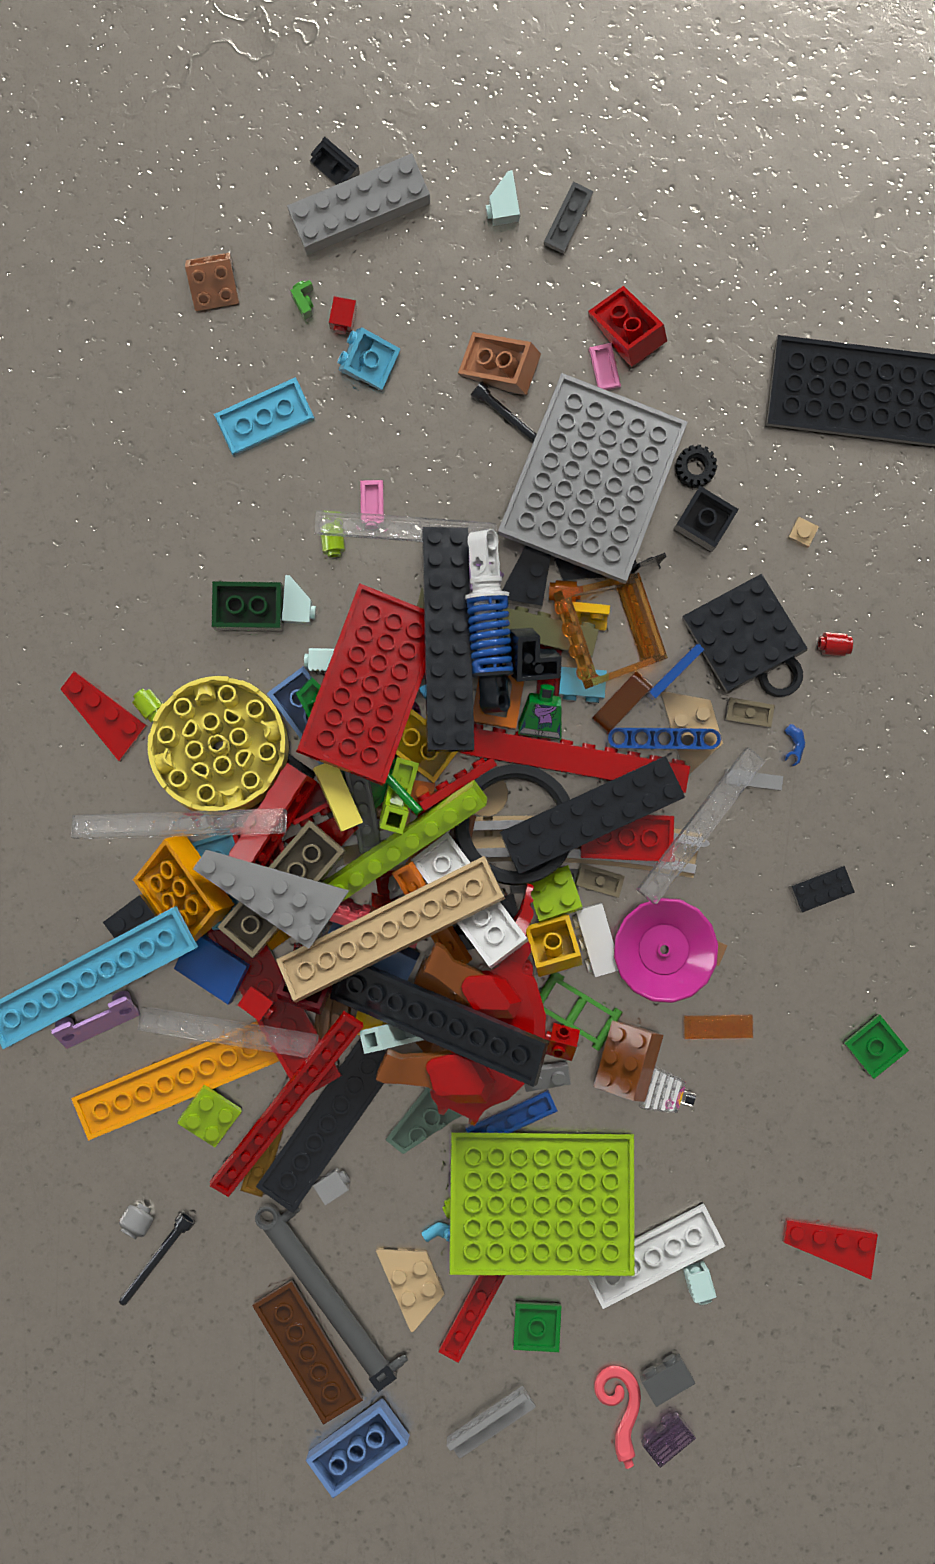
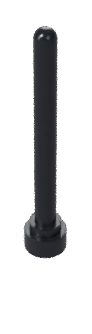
M483 381L480 382L471 393V396L477 401H485L534 443L537 433L490 394L491 391L488 390L489 387Z
M184 1212L179 1213L175 1219L174 1229L120 1297V1305L124 1306L130 1301L181 1233H185L193 1227L195 1221Z

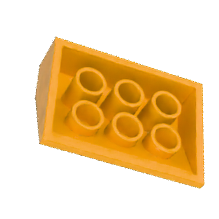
M184 833L165 838L134 877L133 881L157 916L177 906L196 942L220 922L235 904L224 890L193 870L201 856Z

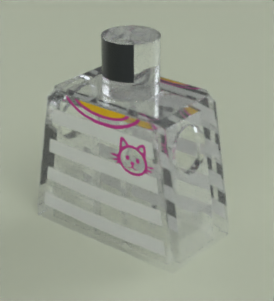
M655 1066L645 1102L640 1101L639 1107L644 1110L678 1113L680 1104L693 1107L696 1093L685 1090L686 1081Z

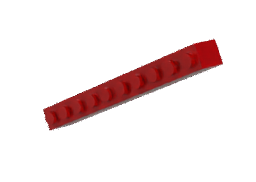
M474 724V751L460 752L461 755L483 757L484 759L493 757L495 761L528 765L535 768L612 781L662 758L655 755H650L649 759L640 757L641 753L627 751V755L620 754L618 749L605 747L604 751L595 749L596 745L582 743V747L574 746L573 741L561 739L559 743L551 742V738L537 737V739L529 738L528 735L518 734V731H515V735L506 734V729L493 727L492 731L483 730L484 726ZM672 759V763L669 762L683 793H686L690 766L685 765L686 761Z

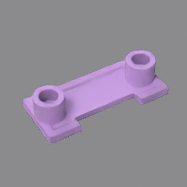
M120 991L112 996L113 1002L108 1003V1010L74 1025L72 1018L64 1017L55 1022V1028L51 1031L57 1040L68 1049L140 1016V1012L133 1004L130 993L128 991Z

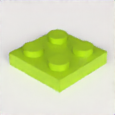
M569 865L558 868L551 875L538 882L531 883L534 886L531 896L534 900L533 905L539 922L583 909Z
M203 1085L182 1113L177 1124L215 1148L241 1114L242 1109L206 1085Z

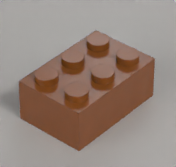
M612 1021L594 1087L632 1101L645 1102L664 1035L625 1022Z

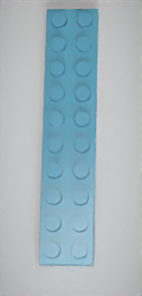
M177 906L0 999V1045L2 1049L197 948L198 946Z

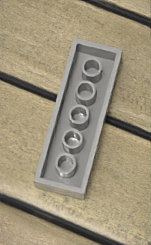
M411 153L287 205L304 250L309 255L430 204V193Z

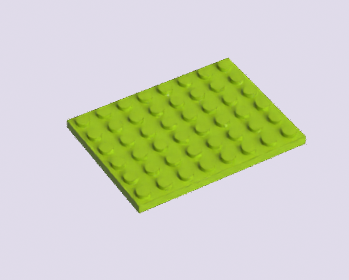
M451 1132L449 1275L635 1276L634 1134Z

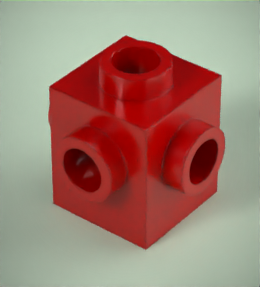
M553 1023L551 1032L546 1031L545 1040L549 1041L546 1054L572 1061L577 1048L580 1030Z

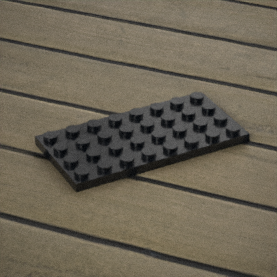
M778 335L776 337L766 426L935 446V354Z

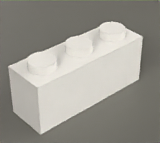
M602 903L576 911V915L572 916L575 929L580 928L582 937L578 939L581 950H586L588 959L585 960L588 973H593L594 977L618 971L614 959L615 946Z

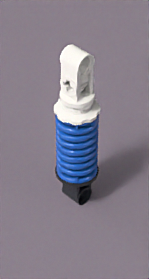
M493 529L471 532L468 536L469 565L471 569L470 584H472L473 590L472 593L465 595L467 608H469L467 613L472 616L468 619V623L472 625L469 627V632L472 634L469 637L470 642H472L470 649L473 651L471 658L474 660L472 662V678L479 679V704L484 713L508 711L510 707L508 676L515 674L511 662L513 660L512 656L504 655L512 651L511 646L504 645L511 643L510 637H504V635L511 633L510 629L503 628L510 625L508 619L503 620V618L509 617V612L502 611L509 607V592L501 591L500 588L502 576H500L498 553L499 541L498 535Z

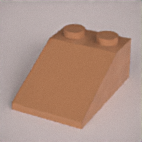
M473 332L458 374L478 382L483 381L487 385L507 392L527 395L541 353L528 341Z

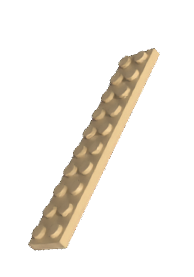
M483 856L315 940L310 949L302 946L276 959L293 1001L298 1002L504 900L505 897L487 858Z

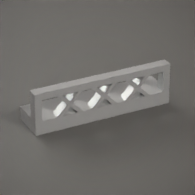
M521 1386L447 1436V1447L450 1451L454 1450L460 1459L533 1410L536 1405L525 1388Z

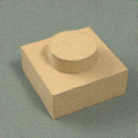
M798 517L788 539L808 548L819 526Z

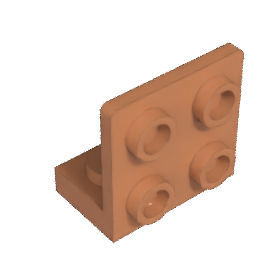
M230 252L186 260L185 269L195 311L239 303Z

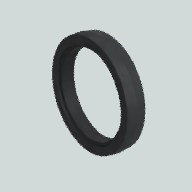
M511 764L496 767L475 779L482 791L499 781L521 779L535 783L543 788L553 798L556 805L570 800L565 789L555 778L538 768L528 765ZM468 817L455 826V834L459 848L471 863L482 856L472 842ZM570 851L519 875L517 871L500 869L490 863L489 865L498 883L512 886L527 885V883L538 882L555 872L566 860Z

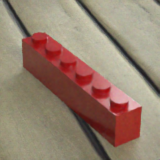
M287 763L280 771L277 780L268 790L265 799L254 812V816L242 831L239 840L230 850L228 856L265 866L314 789L317 781Z

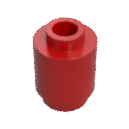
M824 632L823 636H820L818 639V650H821L822 655L845 656L852 653V636L843 633Z

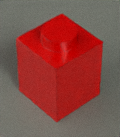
M333 297L329 318L330 329H333V332L346 334V332L351 333L353 331L357 311L356 300Z
M254 986L248 989L238 1003L240 1008L258 1021H262L264 1018L268 1020L275 1011V1008L272 1007L275 1001Z

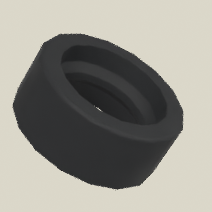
M796 658L786 662L794 673V679L787 688L778 689L773 687L769 683L768 672L758 677L761 688L767 694L773 697H785L793 694L800 687L803 681V669Z

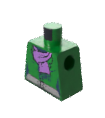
M542 684L539 694L529 693L518 721V734L561 740V697L553 696L554 686Z

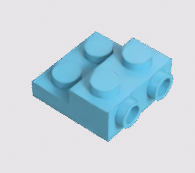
M361 327L356 332L352 331L348 336L347 343L350 345L347 352L343 351L338 358L337 363L340 364L338 370L356 380H362L376 389L382 390L401 349Z

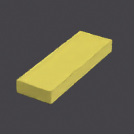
M325 763L314 767V773L340 832L363 823L340 769Z

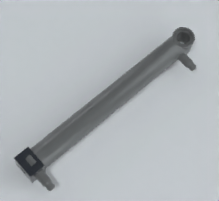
M265 1203L261 1205L255 1215L257 1226L264 1230L369 1375V1381L377 1392H380L397 1379L398 1372L396 1370L408 1361L407 1356L402 1355L391 1363L389 1360L386 1361L286 1222L300 1212L299 1207H297L294 1213L287 1210L280 1215V1211L275 1204ZM262 1212H271L273 1220L265 1221L262 1218Z

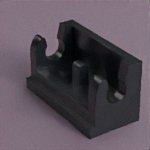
M326 137L322 139L311 153L310 163L335 185L360 174L359 165Z

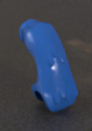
M789 724L785 732L793 739L795 748L785 755V761L792 755L796 759L792 766H795L801 761L805 748V739L802 729L796 728L794 724Z

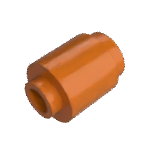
M556 580L555 582H550L549 600H553L554 603H564V601L576 602V599L581 600V586H577V581Z

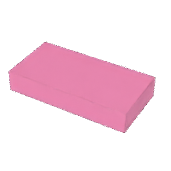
M608 343L589 347L597 387L607 391L621 388L612 344Z
M383 480L360 481L361 527L384 526Z

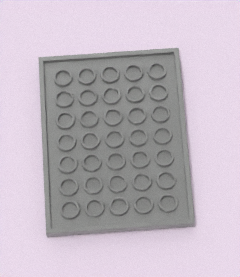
M561 373L497 534L626 584L688 422Z

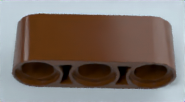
M636 671L592 719L609 733L653 685Z

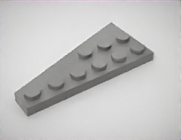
M210 850L204 852L193 868L200 875L308 949L311 948L350 891Z

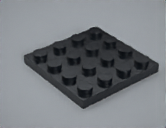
M762 574L682 616L696 643L704 649L702 653L727 694L801 655L808 649Z

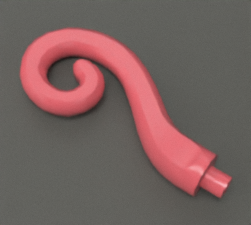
M609 1366L597 1375L594 1390L602 1404L615 1406L624 1399V1388L621 1385H617L614 1395L609 1396L604 1390L606 1382L612 1378H618L627 1387L629 1401L616 1432L615 1451L618 1461H623L625 1468L628 1469L634 1466L632 1458L635 1457L631 1433L640 1409L641 1392L636 1378L630 1371L620 1366Z

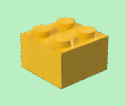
M569 914L528 926L526 937L531 945V954L538 977L583 965Z

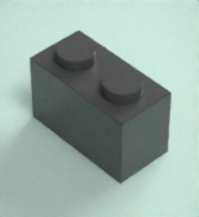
M680 1354L667 1356L663 1359L662 1364L657 1367L651 1366L643 1371V1375L640 1376L644 1388L656 1407L696 1384Z

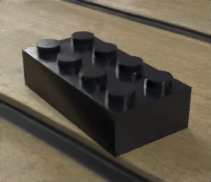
M839 866L789 886L800 913L855 893L845 866Z

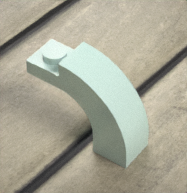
M390 1024L364 1029L359 1032L364 1054L424 1040Z

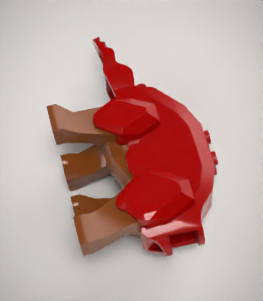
M528 883L520 909L513 918L525 936L526 929L534 915V911L530 906L534 901L531 896L534 886ZM435 941L430 955H425L414 978V984L545 1039L546 1014L538 985L533 975V965L527 959L531 953L529 941L492 969L488 965L482 969H477L455 960L443 944ZM427 1040L415 1042L424 1053L401 1054L388 1048L376 1074V1080L384 1084H405L430 1088L431 1097L438 1107V1114L444 1116L448 1109L469 1118L468 1124L473 1126L476 1125L485 1110L509 1100L525 1084Z

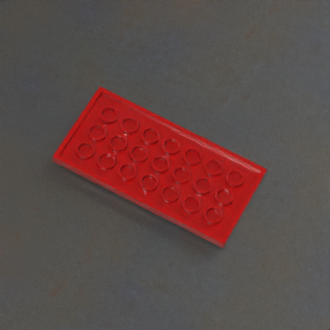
M359 583L297 747V753L382 786L385 784L425 673L423 608Z

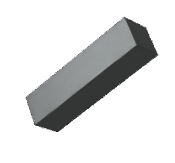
M725 769L723 783L781 791L783 776Z

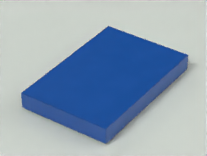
M696 644L646 694V697L651 702L656 699L704 649L699 644Z
M203 935L196 941L197 948L178 958L174 969L229 1005L233 1002L250 964Z

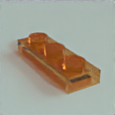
M683 1015L684 1039L753 1038V1015Z

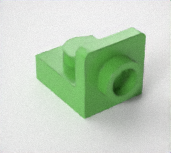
M310 280L306 282L300 281L290 291L295 304L304 320L313 316L311 308L314 306L309 296L306 295L313 291V285Z

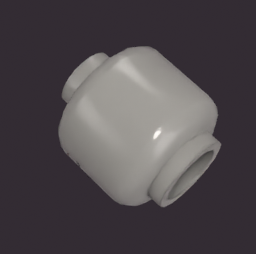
M138 1203L137 1207L129 1205L119 1220V1225L122 1227L120 1231L134 1239L144 1237L153 1223V1217L149 1214L151 1209Z

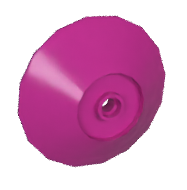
M658 898L640 904L624 918L615 936L614 959L620 977L633 992L650 1001L674 1003L692 997L708 983L717 965L718 941L712 924L698 908L680 899ZM663 945L668 947V951L665 954L660 952V948Z

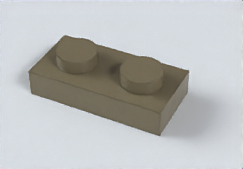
M730 697L725 720L771 728L775 705Z
M580 863L575 886L619 898L625 876Z

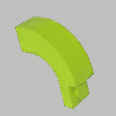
M396 757L391 775L411 795L419 763ZM388 785L381 810L379 827L403 834L409 813L408 806Z

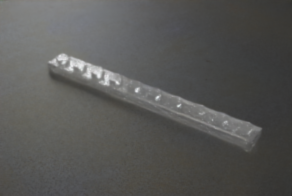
M279 808L73 815L71 838L100 839L286 833L287 810Z

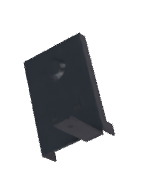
M662 553L655 557H649L638 564L635 560L632 566L634 579L636 578L635 573L637 570L649 564L657 562L659 569H661L660 563L667 557L666 554Z

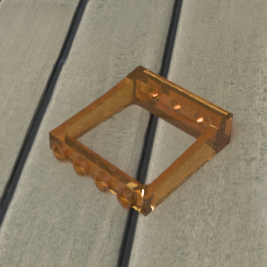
M639 573L630 574L626 584L609 579L564 589L553 594L556 601L555 611L561 616L563 622L562 632L568 637L570 643V656L575 658L578 666L576 670L577 677L583 681L585 689L668 659ZM615 588L619 592L641 660L635 664L599 676L593 665L572 597Z

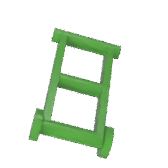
M558 972L552 973L540 991L543 1004L556 982L578 995L579 998L566 1020L544 1007L545 1013L568 1027L579 1029V1034L592 1041V1047L600 1051L607 1040L611 1022L618 1021L623 1012L617 1008L613 1011L564 982L565 976ZM587 1001L610 1015L597 1038L574 1025Z

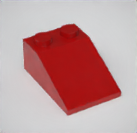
M622 286L588 311L590 317L617 353L631 367L667 342L664 324L625 286Z

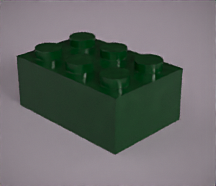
M212 581L211 627L214 630L283 631L284 586L281 582Z

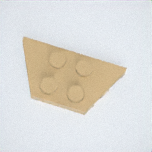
M665 691L661 693L670 728L716 729L720 733L711 700ZM690 732L684 733L682 735V742L685 745H691L694 742L693 734ZM712 732L707 733L705 736L706 744L710 746L716 744L717 736ZM721 740V744L715 749H677L679 759L686 761L685 765L690 766V774L723 744V741Z
M378 1248L376 1249L377 1255L410 1332H414L445 1295L443 1287L427 1250L408 1251L407 1249L389 1250Z

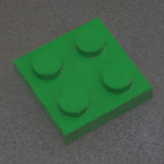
M880 1014L843 1042L872 1079L879 1076L909 1051Z
M515 1301L513 1350L559 1352L561 1304Z

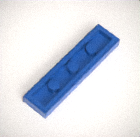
M546 1090L478 1121L475 1126L465 1127L467 1133H512L558 1110L549 1091Z

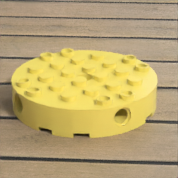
M227 676L200 678L174 691L173 695L164 704L162 703L156 712L151 731L148 735L149 762L160 785L179 804L204 815H233L256 806L265 799L268 790L273 786L288 760L289 741L287 730L275 705L257 687L246 681ZM223 741V746L219 750L213 749L217 742Z

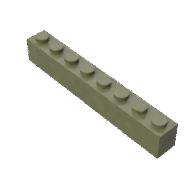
M421 588L417 606L424 609L423 588ZM516 606L515 610L510 608L502 610L509 612V617L503 618V620L508 619L510 621V625L503 628H533L540 635V644L544 645V647L590 658L593 657L599 629H595V624L582 622L581 625L573 623V619L560 617L557 620L550 618L551 614L538 611L537 615L528 613L529 609Z

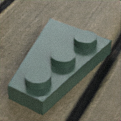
M426 1087L385 1140L404 1154L462 1115L450 1109L447 1110L444 1116L438 1114V1107L431 1097L430 1088Z

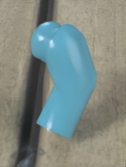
M437 1222L421 1232L426 1242L437 1236L445 1238L447 1242H450V1225Z

